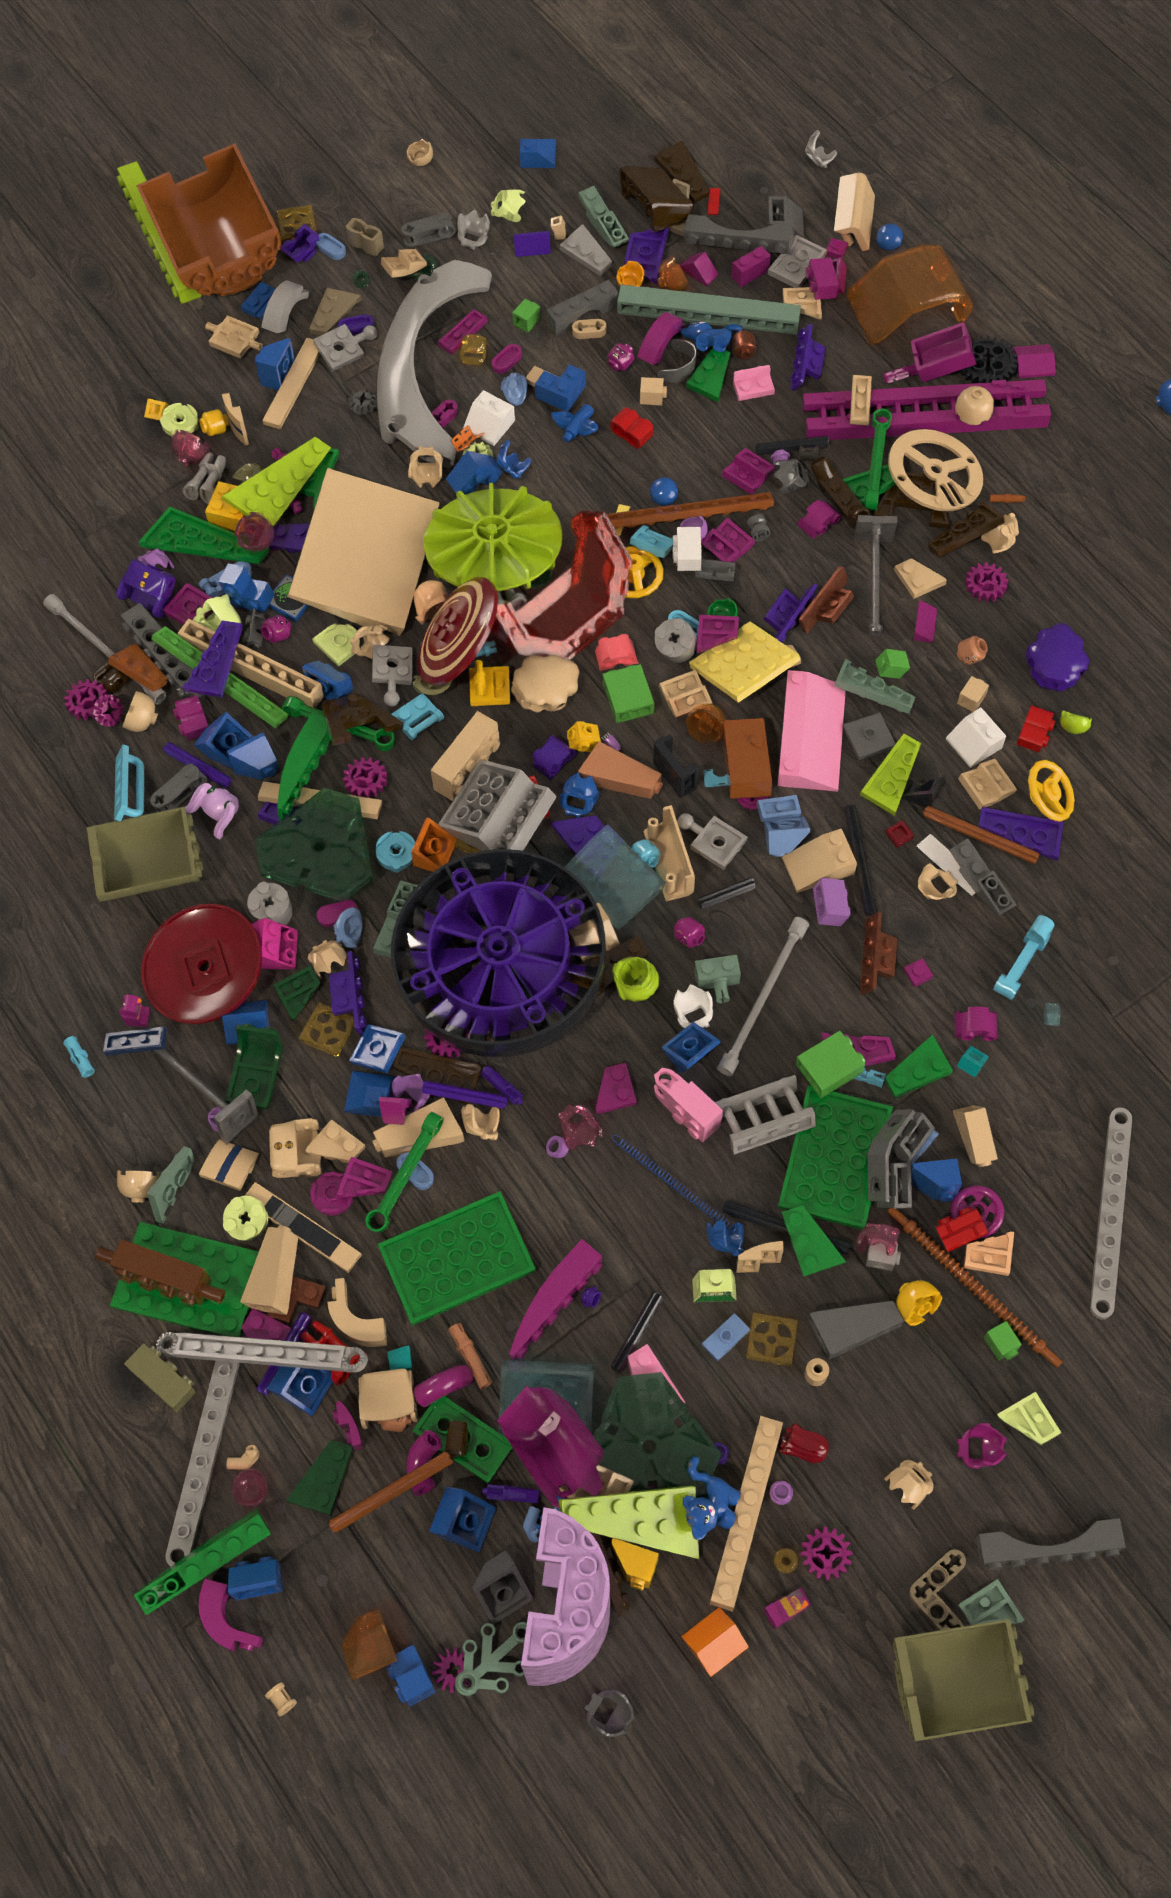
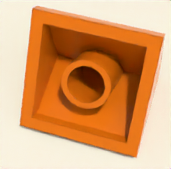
M426 818L411 851L413 866L434 872L439 867L448 863L458 839L430 818Z
M720 1607L681 1636L710 1677L749 1648L736 1624Z

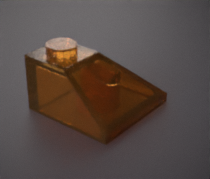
M379 1608L357 1617L341 1644L352 1681L398 1661Z

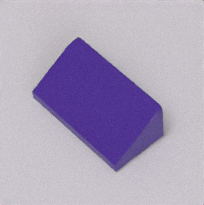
M549 231L514 234L515 256L550 254Z

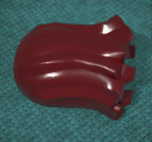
M796 1423L787 1427L786 1432L789 1434L783 1433L781 1447H779V1451L783 1455L795 1456L813 1464L825 1460L829 1450V1442L824 1436L805 1430Z

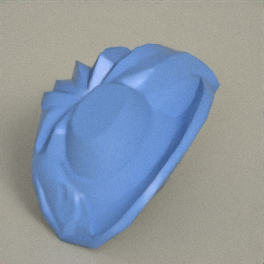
M518 372L504 377L501 382L500 390L503 391L504 396L512 405L518 406L526 398L527 380L525 376Z
M354 907L346 909L334 924V935H336L337 943L341 941L344 946L356 948L360 943L362 937V915L358 909Z

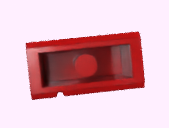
M970 1206L959 1211L960 1216L954 1219L948 1216L938 1221L939 1226L936 1229L947 1252H951L989 1234L977 1208L972 1210Z

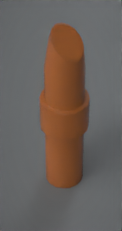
M990 494L989 502H1024L1026 496L1011 494Z

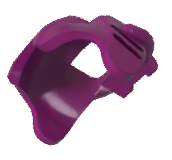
M988 1423L977 1424L973 1428L968 1429L961 1439H957L959 1448L957 1457L962 1458L963 1462L970 1468L979 1469L980 1467L996 1465L1007 1455L1003 1450L1007 1438ZM969 1438L981 1439L982 1460L969 1457Z

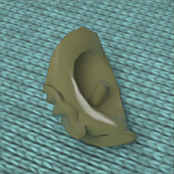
M256 463L245 464L234 473L232 478L245 482L264 470V467Z
M414 676L413 678L416 680L412 684L418 693L436 695L448 689L452 680L443 685L433 686L423 681L420 676Z

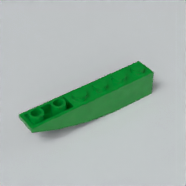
M311 713L287 757L278 794L277 810L280 821H283L286 815L291 813L293 801L299 799L304 784H308L311 772L316 770L321 755H325L331 738L323 716Z
M255 1509L158 1575L134 1593L135 1599L145 1615H148L271 1534L270 1528L259 1510Z

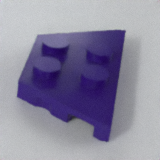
M669 227L656 233L652 229L632 233L624 265L627 261L638 262L643 266L644 278L657 284Z
M596 815L553 822L552 828L596 882L600 883L603 874L609 868L613 857L616 856L620 849V844Z

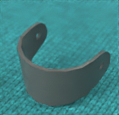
M674 339L671 341L670 346L676 351L687 354L692 360L678 369L660 370L658 377L664 378L666 382L679 383L690 378L695 370L696 348L694 344L687 340Z

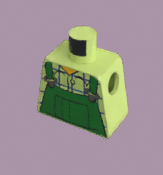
M731 1269L700 1270L693 1278L694 1302L736 1301L735 1277Z

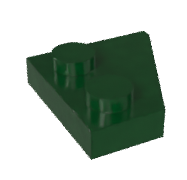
M310 965L273 984V987L289 1017L294 1021L321 984Z

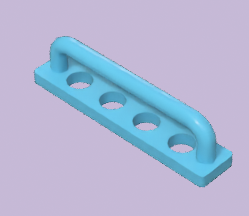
M122 745L116 757L114 820L121 821L124 815L138 817L144 812V764L138 757L129 754V746ZM128 762L136 766V809L128 808Z

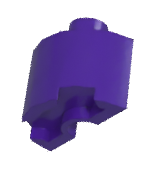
M303 224L295 231V238L291 241H285L280 247L285 254L297 263L301 260L304 262L308 261L316 252V249H314L316 242L320 241L319 234L306 224Z
M551 735L547 739L546 744L533 753L532 757L535 759L533 767L549 780H552L560 772L562 766L565 763H569L578 754L577 751L571 749L560 738Z

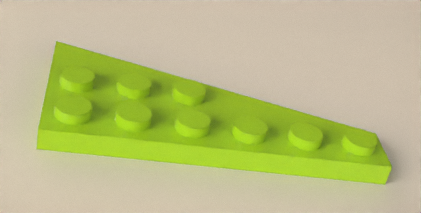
M314 437L223 495L221 499L270 533L326 457L331 447L317 437Z
M695 1486L559 1499V1511L574 1518L575 1521L580 1523L589 1532L699 1559L698 1540L693 1538L691 1527L686 1520V1509L682 1503L685 1496L696 1498Z

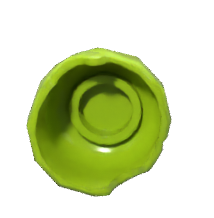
M1062 711L1060 719L1062 728L1071 734L1086 732L1090 729L1092 721L1091 718L1089 720L1088 717Z

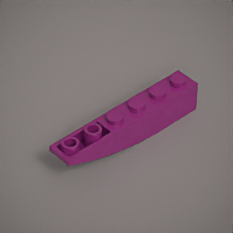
M583 1239L577 1243L552 1271L527 1309L509 1353L512 1362L517 1358L521 1359L528 1351V1345L532 1341L536 1342L543 1334L542 1330L547 1324L552 1325L558 1317L557 1313L562 1307L564 1309L567 1308L573 1300L572 1296L577 1290L579 1292L582 1291L588 1283L587 1279L591 1274L596 1275L602 1268V1255Z

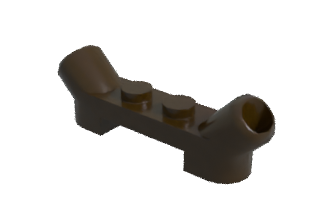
M820 457L811 464L810 468L817 479L818 486L823 492L828 494L852 528H856L858 515L871 516L869 509L861 504L833 469L828 458Z

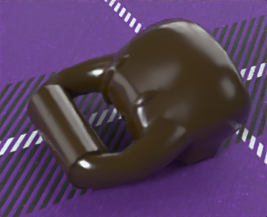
M105 663L92 677L93 681L96 680L98 685L102 684L104 689L111 693L122 689L128 680L126 674L108 663Z

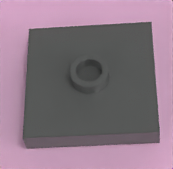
M881 713L843 724V730L858 761L892 750L896 745Z

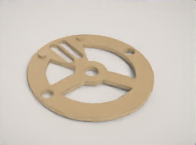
M928 429L913 430L900 436L894 442L889 452L888 466L894 482L906 496L922 506L939 511L960 510L972 504L981 492L983 473L977 458L962 442L948 434ZM920 443L937 444L949 449L959 458L945 462L934 458L929 459L912 446ZM904 455L923 467L925 475L935 481L936 496L922 491L911 482L904 470ZM967 459H971L974 463H969ZM931 467L939 468L940 473L933 472ZM966 468L968 472L967 488H962L947 476L948 473ZM897 477H902L904 481H900ZM947 483L952 485L963 504L957 501ZM940 485L945 488L955 506H952L950 504L942 489L940 488Z

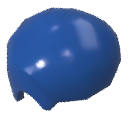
M890 223L884 224L879 228L876 235V243L880 248L889 251L901 246L903 233L898 225Z
M660 477L653 482L649 493L653 502L661 506H668L674 503L678 497V487L672 479Z

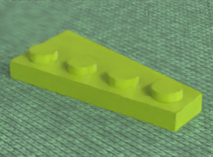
M903 734L862 789L860 795L895 816L921 743Z

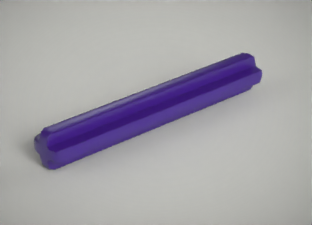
M171 742L164 746L163 750L166 754L185 765L193 764L208 779L220 786L228 788L232 783L229 776Z
M424 1081L422 1085V1093L502 1109L507 1105V1097L503 1095Z
M301 1312L284 1341L299 1342L301 1339L300 1335L306 1331L312 1320L311 1316ZM269 1366L257 1387L259 1393L265 1396L269 1394L270 1391L267 1390V1387L280 1366Z

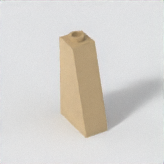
M441 1098L405 1116V1123L403 1125L388 1124L374 1131L375 1140L372 1142L376 1151H381L384 1157L410 1152L421 1132L422 1124L430 1112L443 1117L444 1122L437 1135L431 1139L426 1150L464 1142V1136L444 1098Z
M279 1225L278 1228L268 1227L240 1301L251 1309L287 1315L298 1237L290 1233V1228Z

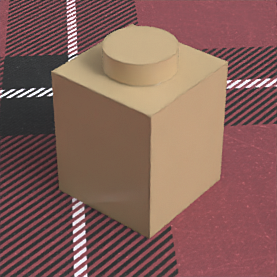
M641 377L640 404L662 405V400L667 395V386H663L664 378Z
M971 676L961 691L957 704L972 712L976 711L985 698L989 685L983 680Z

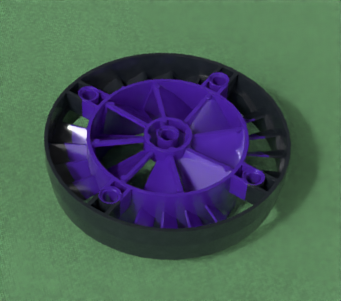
M493 849L464 855L448 862L428 875L413 890L402 906L393 929L391 961L395 980L403 1000L421 1025L434 1037L452 1048L465 1053L484 1057H511L534 1052L552 1044L570 1032L586 1015L597 996L603 978L606 962V937L600 910L585 885L568 869L557 862L531 852ZM506 873L515 874L513 882L506 881ZM491 875L492 882L477 885L474 880L477 877ZM529 876L538 878L534 888L526 886ZM550 884L559 887L551 899H548L543 894ZM454 888L457 895L448 901L442 894ZM569 896H571V897L573 898V899H571V900H569V901H567V902H565V903L559 905L560 903H562V902H563L566 898H568ZM427 907L438 913V915L435 916L426 911ZM574 910L580 911L578 914L571 913ZM483 919L487 929L483 930L475 921ZM591 920L599 943L570 947L568 931ZM416 926L430 932L425 933L422 931H418L413 929V927ZM456 936L477 942L476 947L448 948ZM405 947L426 949L427 951H405ZM496 947H503L500 951L494 950ZM571 955L600 956L599 967L571 964ZM479 957L481 962L451 990L445 986L441 977L442 974ZM510 967L513 968L531 998H527ZM426 968L404 979V970ZM490 970H495L490 1007L481 1006L478 1002ZM573 973L594 980L588 989L569 982L570 974ZM419 984H426L423 988H417ZM565 992L581 1000L575 1008L562 1000ZM440 993L443 1000L427 1014L422 1015L414 1006V1004ZM555 1009L563 1018L557 1023L552 1024L548 1015ZM454 1013L455 1016L449 1022L447 1027L445 1029H442L441 1026ZM468 1025H471L472 1028L468 1038L463 1037ZM527 1027L532 1034L519 1039H510V1032ZM488 1031L493 1032V1041H487Z

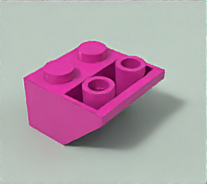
M262 918L253 923L252 925L259 936L262 947L261 969H295L298 930L267 918Z

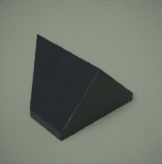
M944 777L928 778L925 781L917 779V782L908 780L902 798L925 808L927 806L931 807Z

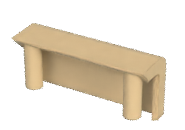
M854 173L840 177L834 231L841 234L843 240L848 242V246L854 243L851 233H853L861 250L866 251L870 248L875 194L866 175L863 173Z
M672 805L663 808L662 822L658 823L656 818H650L648 820V828L643 832L646 840L651 841L661 852L660 860L655 869L665 901L686 897L694 892L695 875Z

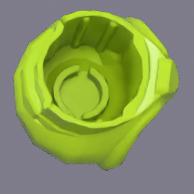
M627 957L614 963L611 969L619 996L623 1000L633 1002L646 1000L655 993L659 986V975L654 965L644 958Z

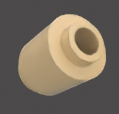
M812 1359L808 1362L804 1376L806 1381L812 1386L824 1384L829 1374V1366L822 1359Z

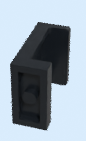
M669 734L658 738L654 743L653 764L677 795L683 798L697 789L699 769L694 763L686 768L680 765L672 754L673 737Z

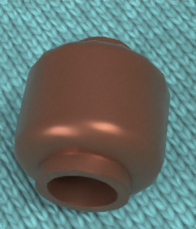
M744 330L738 332L732 339L733 354L741 359L752 357L756 352L755 336Z

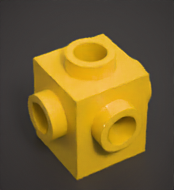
M577 721L567 731L570 748L581 752H591L600 741L598 725Z

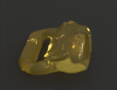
M477 334L465 335L462 339V347L459 353L460 361L463 364L481 365L486 358V338ZM464 354H481V358L466 357Z

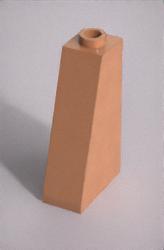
M600 741L578 771L581 778L592 776L596 787L651 799L655 793L658 794L663 785L661 773Z

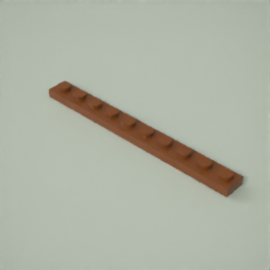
M770 492L587 516L583 517L585 532L595 533L602 529L616 530L624 526L632 528L639 524L653 525L656 522H673L676 519L685 520L690 517H711L713 514L728 515L731 512H748L751 509L765 510L774 506V499Z

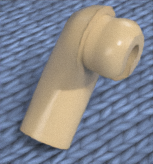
M249 1445L246 1447V1451L241 1458L228 1457L227 1469H249L259 1458L258 1448L255 1445Z

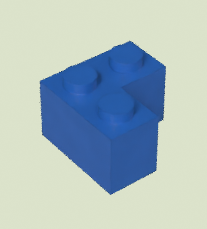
M570 364L561 377L543 371L535 383L536 398L568 412L586 386V372Z
M466 451L446 477V480L455 493L462 491L466 495L474 492L480 483L494 484L503 471L492 456Z
M228 563L218 580L222 591L228 594L230 604L235 608H245L251 611L255 608V612L265 613L275 595L268 582L251 579L244 566Z
M414 1645L388 1658L390 1665L386 1668L391 1679H396L398 1683L394 1688L402 1703L407 1702L409 1706H412L436 1693Z

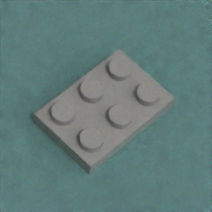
M796 235L790 254L781 253L768 269V275L794 288H800L807 280L805 270L809 265L810 259L824 258L827 254V249Z

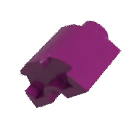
M817 500L806 509L808 513L803 519H799L798 526L814 539L826 532L827 525L837 524L842 516L826 501L821 502Z
M968 1007V1012L961 1013L957 1011L954 1014L955 1038H961L965 1041L973 1040L974 1036H981L985 1041L998 1039L996 1011L991 1013L987 1007Z

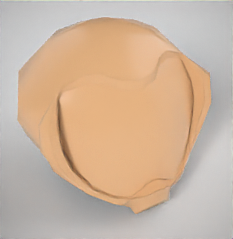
M429 580L418 586L413 595L418 615L415 618L421 624L432 619L437 609L448 597L442 582Z

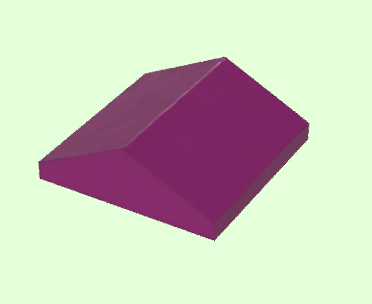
M1049 344L1013 347V354H1017L1016 360H1018V378L1055 376V356Z

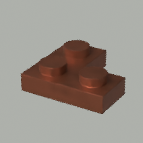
M293 1277L287 1315L268 1313V1316L290 1324L298 1303L315 1309L320 1308L326 1286Z

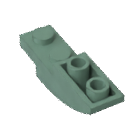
M595 186L579 192L578 197L586 209V216L600 236L613 248L628 242L627 234L613 211L608 210Z
M404 881L399 882L387 910V918L373 947L374 954L391 958V940L397 917L407 898L418 885Z

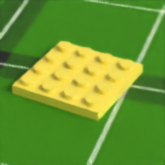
M748 622L738 629L737 639L705 651L690 661L689 664L692 670H696L699 675L739 703L799 662L800 657L798 653L752 622Z

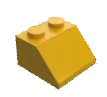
M613 1538L611 1547L626 1581L630 1582V1586L635 1589L643 1590L644 1587L649 1589L659 1553Z

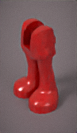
M316 1320L311 1325L322 1336L318 1341L306 1331L300 1335L304 1343L349 1347L336 1337L333 1329L326 1327ZM360 1355L353 1356L350 1360V1365L358 1364L359 1359H361ZM331 1371V1380L335 1385L340 1386L349 1378L351 1372Z

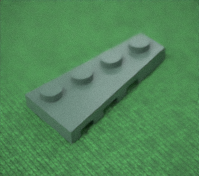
M845 659L834 686L857 694L862 698L876 701L881 705L892 707L897 711L910 713L915 696L894 685L889 687L882 678L878 676L873 678L867 675V670L861 667L857 669L851 666V661Z

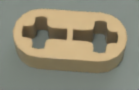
M602 319L575 321L572 324V334L577 339L601 338L606 334V322Z

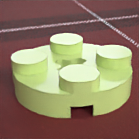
M181 403L169 405L164 409L163 416L160 419L163 430L172 436L173 439L188 436L199 428L197 412L188 404L187 406ZM180 418L183 421L177 422L176 419Z
M251 1196L233 1198L225 1208L223 1228L233 1238L249 1241L260 1236L268 1224V1213L263 1206L264 1204L259 1199ZM248 1212V1217L251 1219L243 1224L241 1216Z

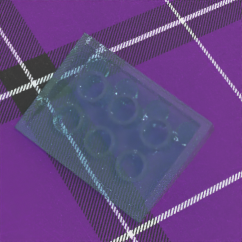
M608 824L564 867L585 885L596 904L600 903L610 922L618 930L663 890L666 883Z
M503 1359L501 1366L499 1418L526 1385L530 1388L544 1387L554 1390L559 1396L569 1402L591 1433L595 1364ZM499 1425V1433L504 1435Z

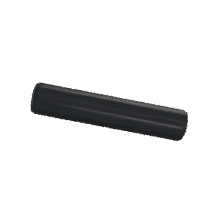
M752 877L701 896L697 899V903L700 909L710 907L755 889V881Z

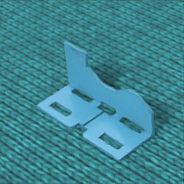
M708 769L711 771L704 770L705 787L729 785L727 774L723 777H718L713 774V769Z
M864 1068V1072L854 1078L882 1088L886 1074L874 1070L867 1072L865 1071L866 1068ZM874 1074L881 1075L882 1077L874 1076Z

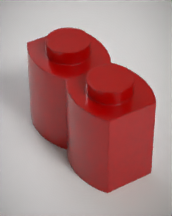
M624 407L610 423V429L614 434L625 439L637 449H640L653 436L654 427L648 419L639 417L633 409Z
M1031 705L1016 745L1036 752H1040L1041 747L1046 748L1050 738L1046 736L1047 731L1052 732L1056 721L1052 719L1054 713Z

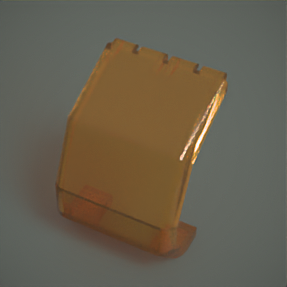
M921 244L884 256L852 285L846 294L870 345L880 343L913 313L946 302H956L952 311L957 321L962 323L966 321L973 308L968 292L941 245Z

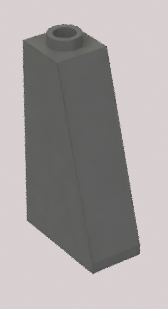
M894 1301L816 1311L810 1313L808 1321L828 1360L901 1327L904 1322Z

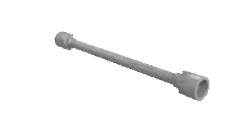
M50 594L45 598L43 605L56 616H62L108 658L115 654L72 616L55 594ZM138 683L156 705L163 702L166 697L165 691L160 688L153 692Z
M800 917L793 919L787 931L789 936L785 947L755 1002L743 1029L728 1054L724 1053L717 1067L720 1073L726 1076L733 1075L739 1063L737 1058L743 1043L751 1031L795 943L798 939L802 940L809 927V923L805 919Z

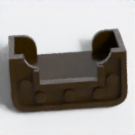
M639 166L620 168L621 195L625 199L632 197V195L636 197L645 208L646 217H651L652 225H650V228L654 233L687 220L688 214L692 215V201L687 199L661 168Z

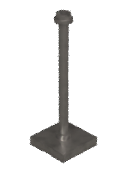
M858 515L854 541L872 542L871 625L868 626L869 634L872 636L880 635L883 630V626L879 624V542H893L897 526V516Z
M166 1049L149 1051L151 1054L157 1053L221 1109L213 1118L218 1127L220 1139L226 1145L259 1117L253 1095L247 1089L228 1104Z

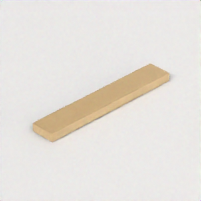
M306 338L262 420L263 425L281 429L320 356V352L314 345L313 339Z
M263 781L258 794V801L278 804L280 784ZM302 788L301 795L298 800L295 799L293 801V806L378 819L382 800Z

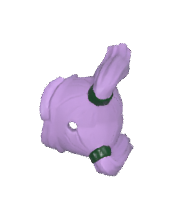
M204 783L196 789L185 809L190 814L202 807L208 816L218 821L214 828V836L220 840L223 838L224 829L238 811L239 801L228 790L215 788L209 783Z

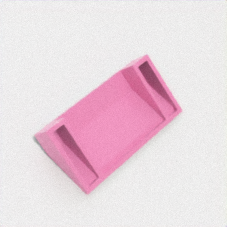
M788 670L777 786L838 792L845 691L834 686V681L810 672Z

